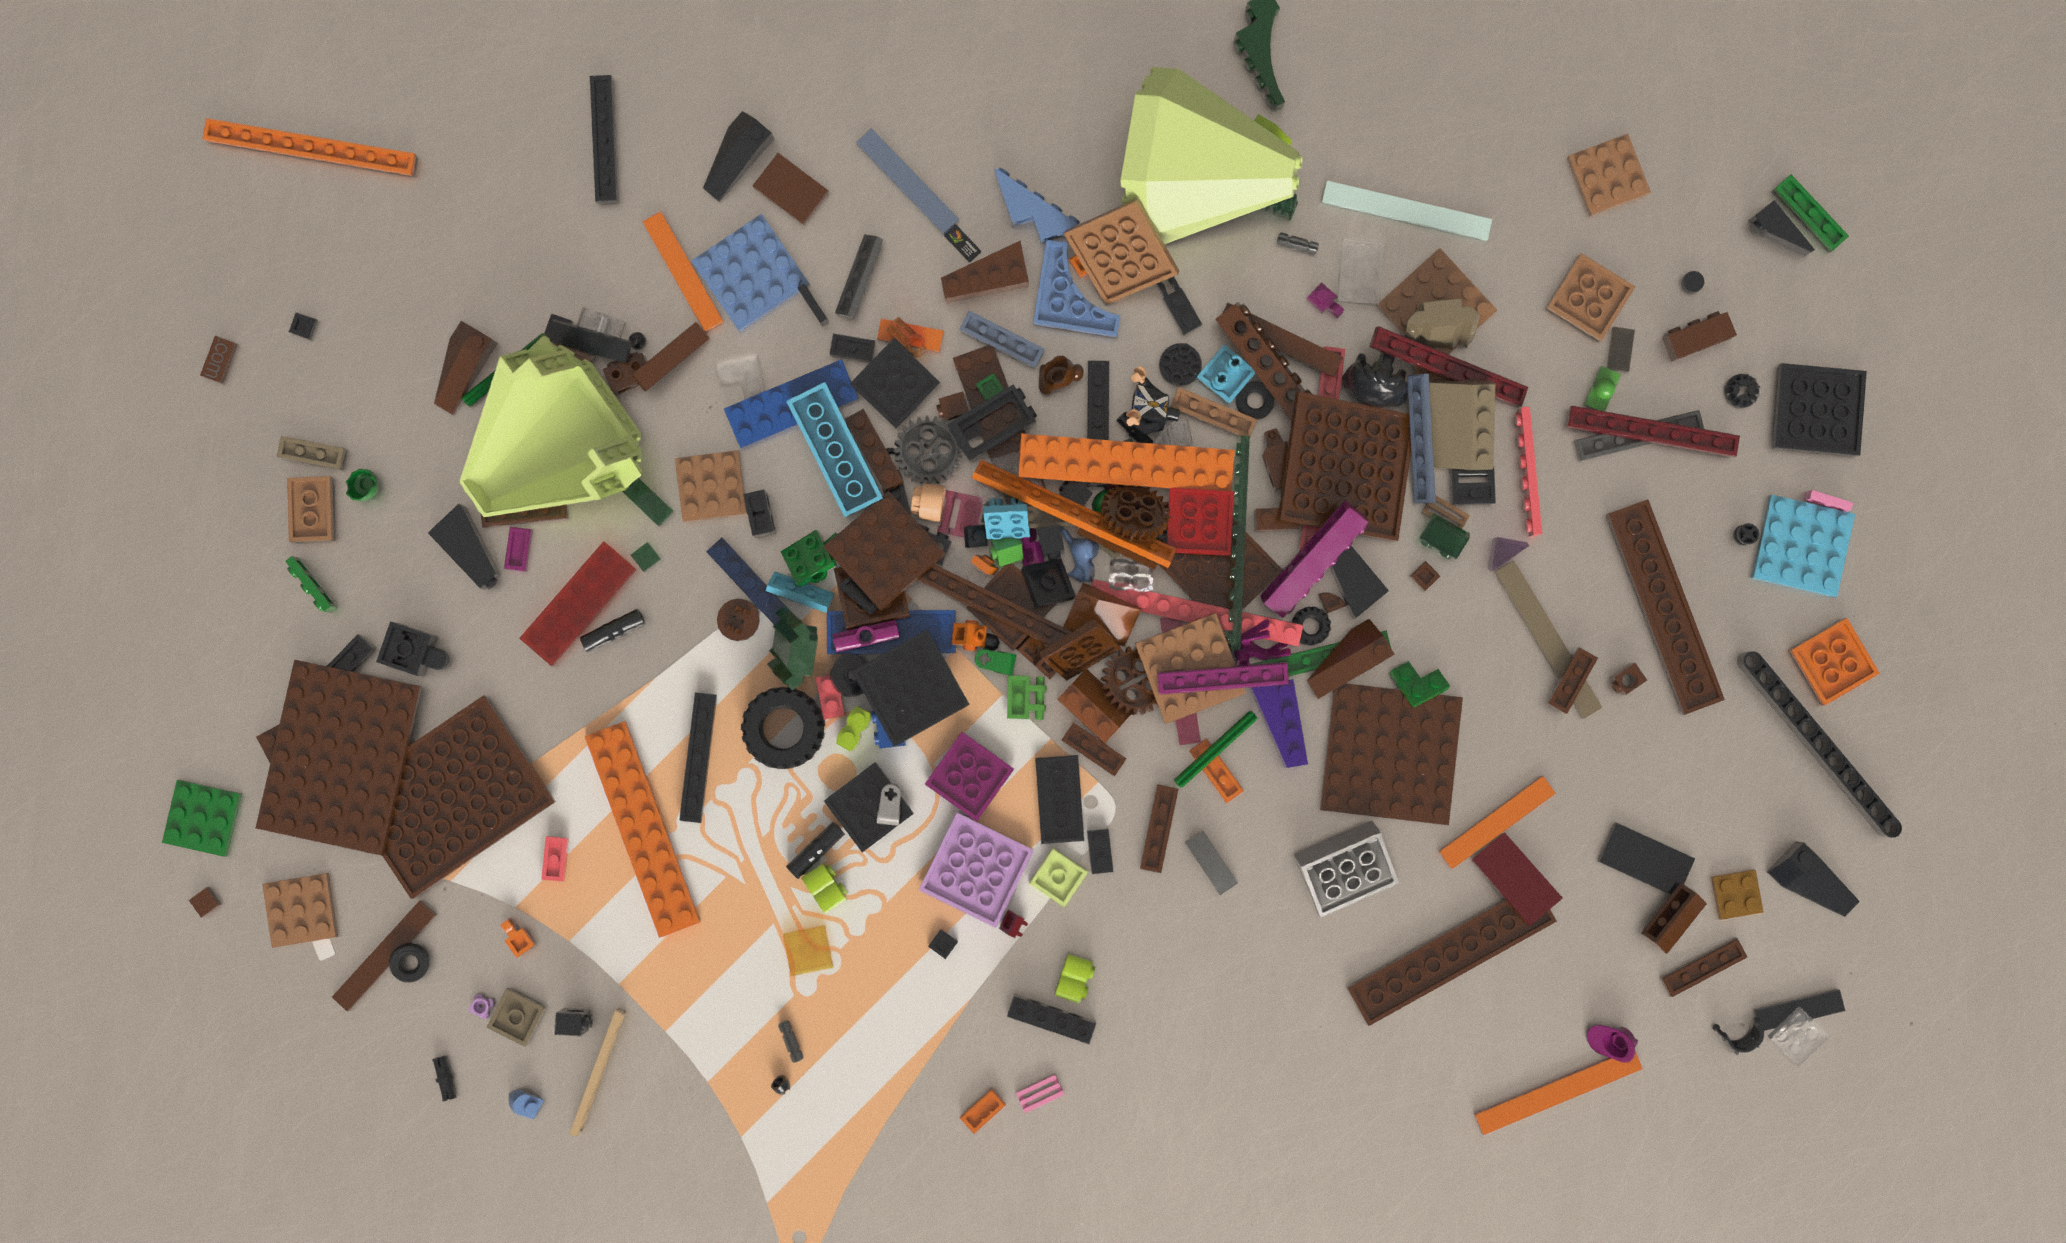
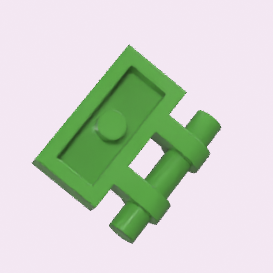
M1008 676L1007 719H1029V711H1035V720H1044V711H1046L1044 692L1047 690L1045 677H1036V685H1030V676ZM1029 692H1036L1035 704H1029Z

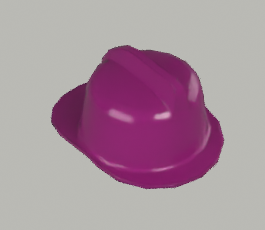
M1595 1025L1587 1033V1041L1595 1052L1623 1063L1634 1059L1638 1040L1627 1028Z

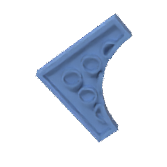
M1046 240L1033 324L1117 338L1120 315L1104 311L1091 304L1073 282L1069 272L1067 243Z

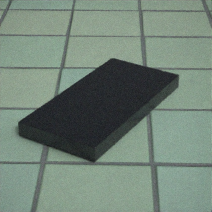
M1078 755L1035 758L1041 844L1084 841Z
M1616 822L1598 859V862L1670 895L1680 883H1685L1695 861V858Z

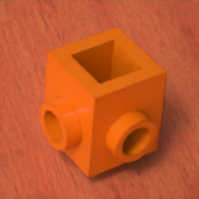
M966 620L965 623H953L952 645L963 646V650L976 651V647H985L987 626L978 625L976 620Z

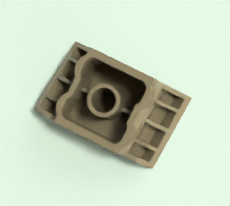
M1461 299L1423 302L1419 304L1416 312L1408 320L1405 337L1431 348L1450 347L1453 349L1458 342L1467 348L1475 337L1480 313L1472 307H1463Z

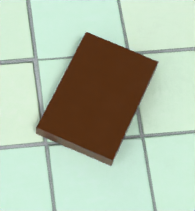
M780 153L775 155L752 185L754 189L802 225L806 223L829 193L828 189Z

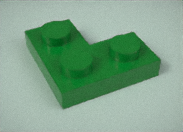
M1408 661L1390 671L1391 677L1413 708L1450 688L1449 683L1439 669L1420 678Z

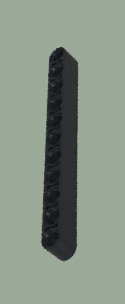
M1755 651L1740 654L1737 659V665L1877 834L1888 838L1899 836L1902 832L1900 821L1764 658ZM1748 656L1753 658V665L1751 667L1746 663ZM1762 672L1767 675L1766 683H1762L1760 680ZM1776 689L1780 690L1781 692V698L1779 700L1775 699L1774 697V691ZM1789 706H1793L1795 709L1792 717L1788 714ZM1804 722L1809 726L1807 733L1802 731V724ZM1818 739L1823 744L1820 750L1816 748V741ZM1831 756L1836 758L1835 766L1830 764ZM1846 772H1848L1850 775V781L1848 783H1846L1843 778ZM1860 789L1864 792V797L1861 800L1857 796ZM1873 806H1876L1878 809L1876 816H1873L1871 813ZM1887 823L1892 825L1890 833H1887L1885 830Z

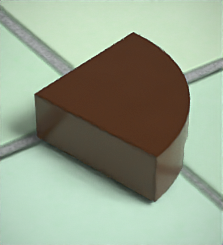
M1327 592L1318 594L1325 613H1330L1346 606L1345 602L1335 594Z

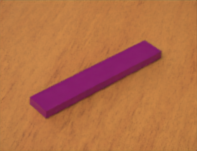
M1287 662L1157 672L1159 695L1289 684Z

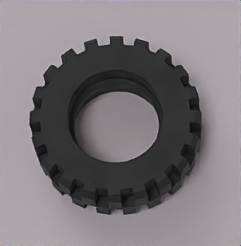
M789 687L771 688L758 694L748 704L749 707L742 716L744 718L743 724H741V730L743 731L742 740L746 744L749 754H752L756 761L763 763L765 766L777 769L794 768L811 760L815 756L814 754L819 751L822 746V740L825 737V720H823V713L816 704L817 702L803 691L791 690ZM778 708L794 710L803 722L801 739L789 748L783 749L771 745L764 735L763 725L766 717Z

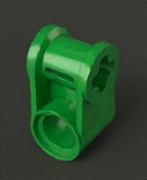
M982 649L976 653L975 663L979 668L1013 676L1017 655ZM983 653H987V657L990 658V662H986L985 665H981V661L978 660V657L983 656Z

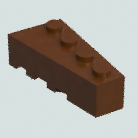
M1021 241L941 277L945 302L950 303L1029 287Z

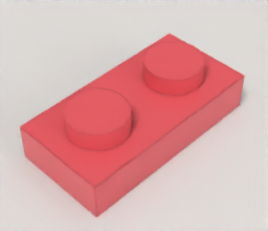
M831 676L816 677L824 720L845 716L841 693L833 687Z
M546 836L541 880L565 881L569 838Z

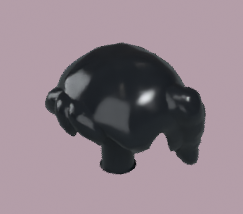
M1380 352L1378 360L1373 363L1372 367L1370 364H1367L1365 354H1358L1357 360L1350 365L1341 378L1344 387L1351 390L1358 400L1379 408L1391 405L1401 406L1406 402L1408 383L1405 381V370H1398L1396 374L1392 375L1394 371L1392 365L1395 357Z

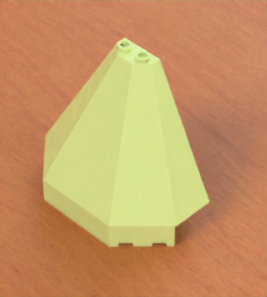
M1152 67L1150 69V76H1146L1142 82L1143 89L1138 90L1135 94L1121 175V187L1125 188L1122 205L1138 198L1164 244L1294 196V191L1299 186L1298 169H1301L1303 157L1300 156L1301 154L1179 68Z
M543 335L529 350L525 349L500 356L459 483L483 517L602 499L625 491L631 483L642 475V469L639 468V462L642 460V450L638 442L641 439V432L590 361L577 359L574 357V352L562 345L558 347L553 345L550 338Z

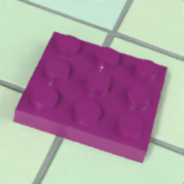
M961 732L925 785L972 819L978 821L1014 768Z

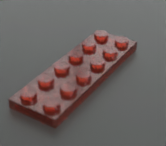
M603 541L519 639L550 666H554L637 569Z

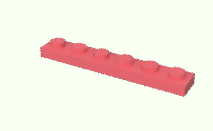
M1521 407L1515 413L1514 419L1515 425L1519 426L1517 446L1521 447V456H1519V467L1523 468L1521 488L1522 490L1525 489L1526 498H1523L1524 511H1527L1528 518L1525 519L1526 532H1529V537L1542 535L1530 407Z

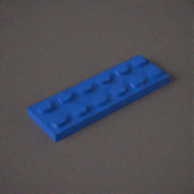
M842 359L724 408L740 448L797 425L786 401L826 382L838 407L857 400L858 396L855 389L850 385L851 380Z
M909 610L910 617L896 620L899 639L836 652L832 634L848 631L843 611H827V654H884L927 629L941 653H956V645H952L953 623H956V610ZM869 630L863 631L860 635L863 642L870 641L872 633Z

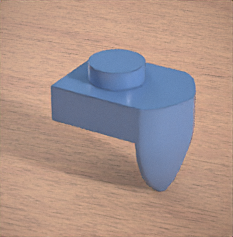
M520 1089L513 1090L509 1093L508 1097L511 1110L515 1114L530 1119L535 1118L544 1101L540 1096Z

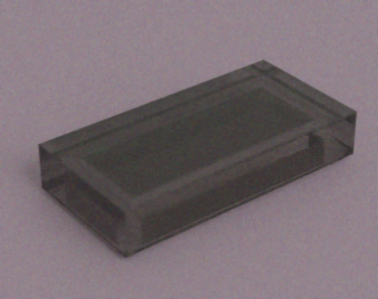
M1612 328L1607 361L1608 369L1629 372L1635 334L1634 329Z

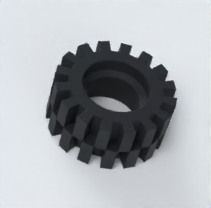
M1315 606L1305 607L1293 617L1292 622L1303 625L1307 618H1315L1319 623V630L1315 634H1308L1304 629L1302 630L1300 638L1302 644L1316 645L1323 642L1329 636L1331 620H1329L1328 614L1323 609Z

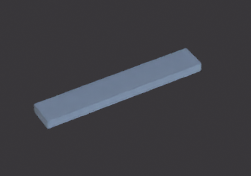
M872 128L856 142L865 154L943 234L948 232L959 221V218Z
M1429 374L1407 375L1414 503H1435Z

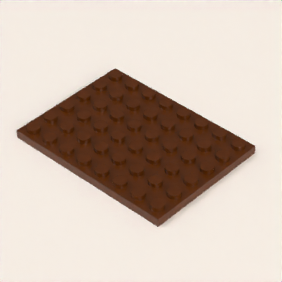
M294 660L255 828L376 855H384L422 687Z
M485 695L408 747L386 848L382 856L410 899L416 898L556 803V800Z

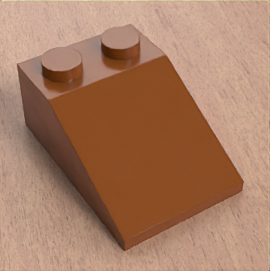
M1082 583L1063 627L1074 632L1084 623L1095 619L1118 641L1119 645L1125 646L1142 608Z

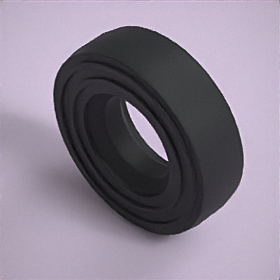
M1260 381L1248 382L1236 396V405L1239 412L1257 420L1266 417L1272 411L1275 403L1273 395L1264 383ZM1253 392L1260 393L1264 399L1263 405L1256 409L1250 407L1247 403L1249 394Z
M405 943L398 946L390 956L389 968L391 973L402 982L418 981L428 971V953L423 947L415 943ZM406 955H413L417 958L418 965L413 970H405L401 966V959Z

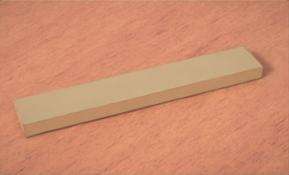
M618 1008L613 1014L570 1130V1135L577 1137L582 1133L624 1020L625 1010Z

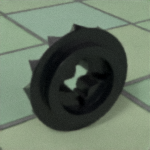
M1737 374L1730 378L1726 384V397L1736 407H1749L1760 396V386L1756 382V378L1751 377L1749 374ZM1739 385L1741 387L1749 385L1746 390L1747 395L1744 393L1737 396L1741 390Z

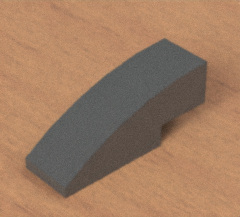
M1203 830L1185 841V844L1220 895L1238 884Z

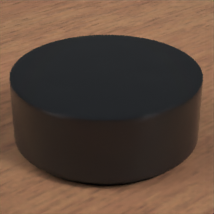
M1697 271L1688 272L1681 280L1682 288L1688 293L1698 292L1704 286L1703 275Z

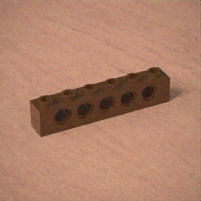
M1237 302L1218 316L1216 321L1292 421L1295 400L1288 397V390L1294 389L1297 392L1312 393L1310 390H1305L1300 384L1302 380L1296 372L1292 373L1287 367L1289 366L1287 359L1283 355L1279 356L1275 351L1277 348L1275 343L1270 338L1266 339L1262 332L1264 330L1258 321L1254 322L1249 316L1251 312L1244 303L1241 305ZM1240 320L1246 323L1247 328L1244 332L1237 329L1236 324ZM1250 338L1258 339L1260 343L1259 348L1254 349L1250 346ZM1263 355H1269L1272 358V365L1266 366L1263 364ZM1276 372H1281L1285 375V382L1279 383L1276 381Z

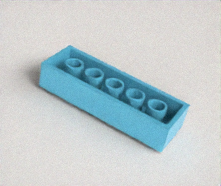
M826 382L787 400L786 402L844 517L883 499Z

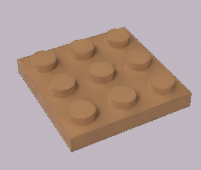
M1628 134L1567 157L1589 216L1651 193Z
M1581 253L1546 308L1601 342L1636 286Z
M739 450L675 458L683 522L747 514L743 496L745 492Z
M329 873L262 884L272 948L338 937Z

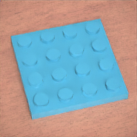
M1769 495L1751 578L1834 598L1837 597L1855 514L1776 495Z

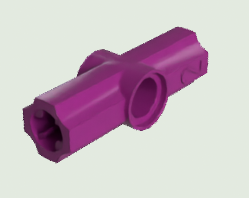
M896 620L832 634L836 652L900 638ZM865 630H869L872 633V638L868 642H863L860 638L861 633Z

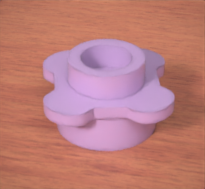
M478 993L474 996L471 1006H469V1012L485 1019L489 1016V1010L494 1006V1001Z

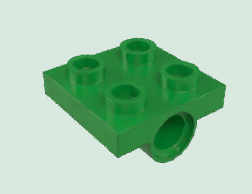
M817 530L780 551L798 587H802L809 582L819 583L823 581L828 575L827 571L836 566L831 555L824 549L825 542Z

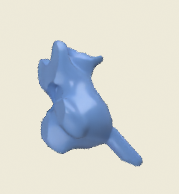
M1060 527V532L1070 545L1075 562V567L1072 572L1068 573V576L1073 577L1080 583L1084 581L1093 582L1095 567L1092 559L1098 554V544L1090 539H1073L1068 530Z

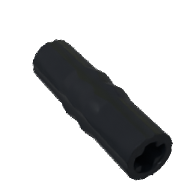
M635 609L581 636L580 641L585 651L590 653L646 625L639 609Z
M832 822L786 865L787 869L799 879L845 833L835 822Z

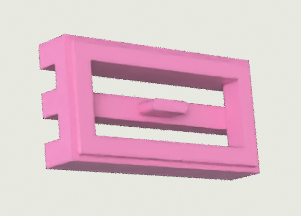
M1815 490L1805 492L1803 498L1805 501L1844 512L1852 510L1853 506L1852 502Z
M1054 1074L1016 1092V1095L1024 1112L1027 1113L1063 1096L1064 1092ZM1054 1081V1085L1023 1098L1022 1095ZM1055 1089L1058 1090V1092L1049 1095L1033 1104H1030L1028 1106L1026 1105L1027 1102L1032 1101L1048 1092H1051Z

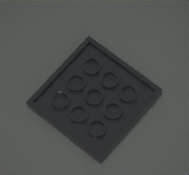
M1787 363L1779 364L1772 449L1860 456L1867 371Z
M928 629L852 671L894 747L970 705Z

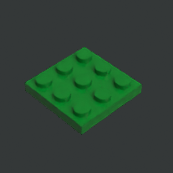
M177 780L162 843L226 857L242 793Z

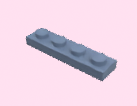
M968 311L959 329L961 332L994 347L1034 369L1045 351L1044 348L971 311Z

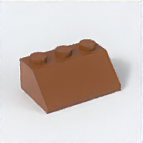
M1086 669L1057 700L1103 743H1106L1132 712L1130 710L1127 714H1124V707L1116 710V702L1110 705L1112 697H1104L1108 693V689H1101L1104 684Z

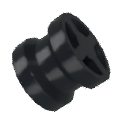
M1743 524L1736 527L1733 532V538L1739 545H1750L1758 540L1759 530L1754 524Z

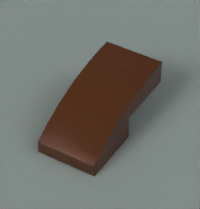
M1027 636L1016 649L1047 678L1051 679L1056 674V671L1044 662L1039 654L1040 651L1045 649V646L1040 641Z

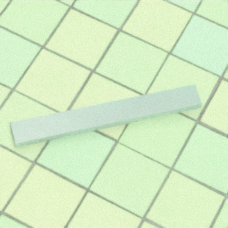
M1326 181L1321 202L1484 241L1488 240L1492 223L1490 218L1332 181Z

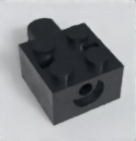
M390 621L376 662L423 677L426 667L435 670L445 669L450 663V657L446 651L434 647L437 636Z

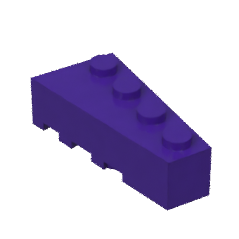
M1294 679L1288 680L1289 684L1249 687L1284 768L1308 765Z

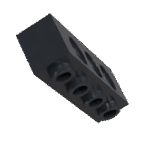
M1015 993L1007 1013L1009 1018L1086 1044H1090L1096 1026L1095 1020Z

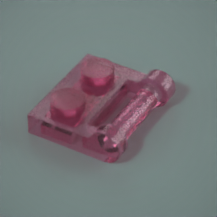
M946 490L945 497L947 499L941 526H938L937 532L964 538V526L978 525L984 498ZM957 499L961 500L954 529L949 528L954 502Z

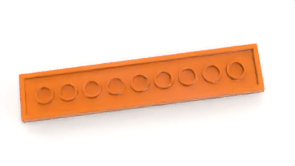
M1021 434L1018 477L1160 488L1231 491L1235 450Z
M624 721L584 736L659 938L700 923V918L627 722Z

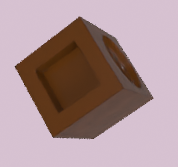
M963 391L939 398L940 404L936 405L939 417L944 416L945 422L956 419L969 411Z
M1629 663L1609 677L1612 681L1610 683L1612 689L1621 695H1627L1647 681L1636 663ZM1625 674L1631 679L1628 686H1625L1622 682Z

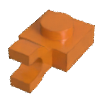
M511 918L500 925L509 936L505 943L516 958L536 945L524 927L520 930L516 929Z

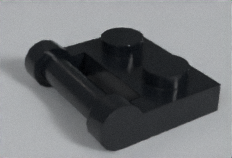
M1494 468L1489 470L1450 469L1452 505L1496 503ZM1486 476L1487 482L1459 483L1458 477Z

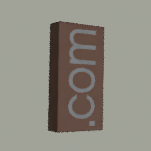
M215 336L200 376L223 383L237 344Z

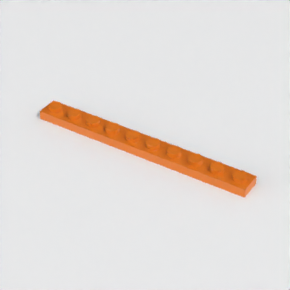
M208 118L205 121L202 137L204 141L409 176H413L417 156L415 153Z
M980 460L973 473L972 479L1169 568L1177 550L1150 537L1149 542L1144 538L1138 542L1135 537H1133L1132 541H1129V536L1127 535L1122 539V533H1113L1114 527L1107 528L1108 522H1103L1104 516L984 460Z

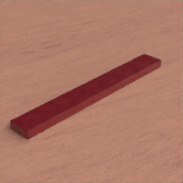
M1377 326L1374 330L1369 345L1370 348L1452 381L1491 380L1495 384L1496 399L1516 407H1522L1528 390L1527 386L1380 326Z
M1572 405L1569 407L1566 425L1567 428L1729 457H1737L1740 435Z

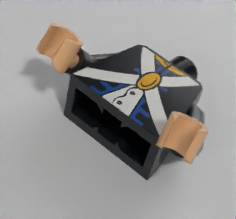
M1142 366L1133 370L1135 374L1131 376V380L1133 382L1139 381V383L1136 385L1133 394L1131 411L1126 413V416L1129 417L1127 420L1129 429L1139 430L1147 435L1162 431L1166 420L1178 422L1180 409L1168 407L1169 395L1160 391L1146 377V370Z

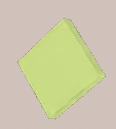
M1052 848L1029 884L1065 907L1088 871L1055 848Z

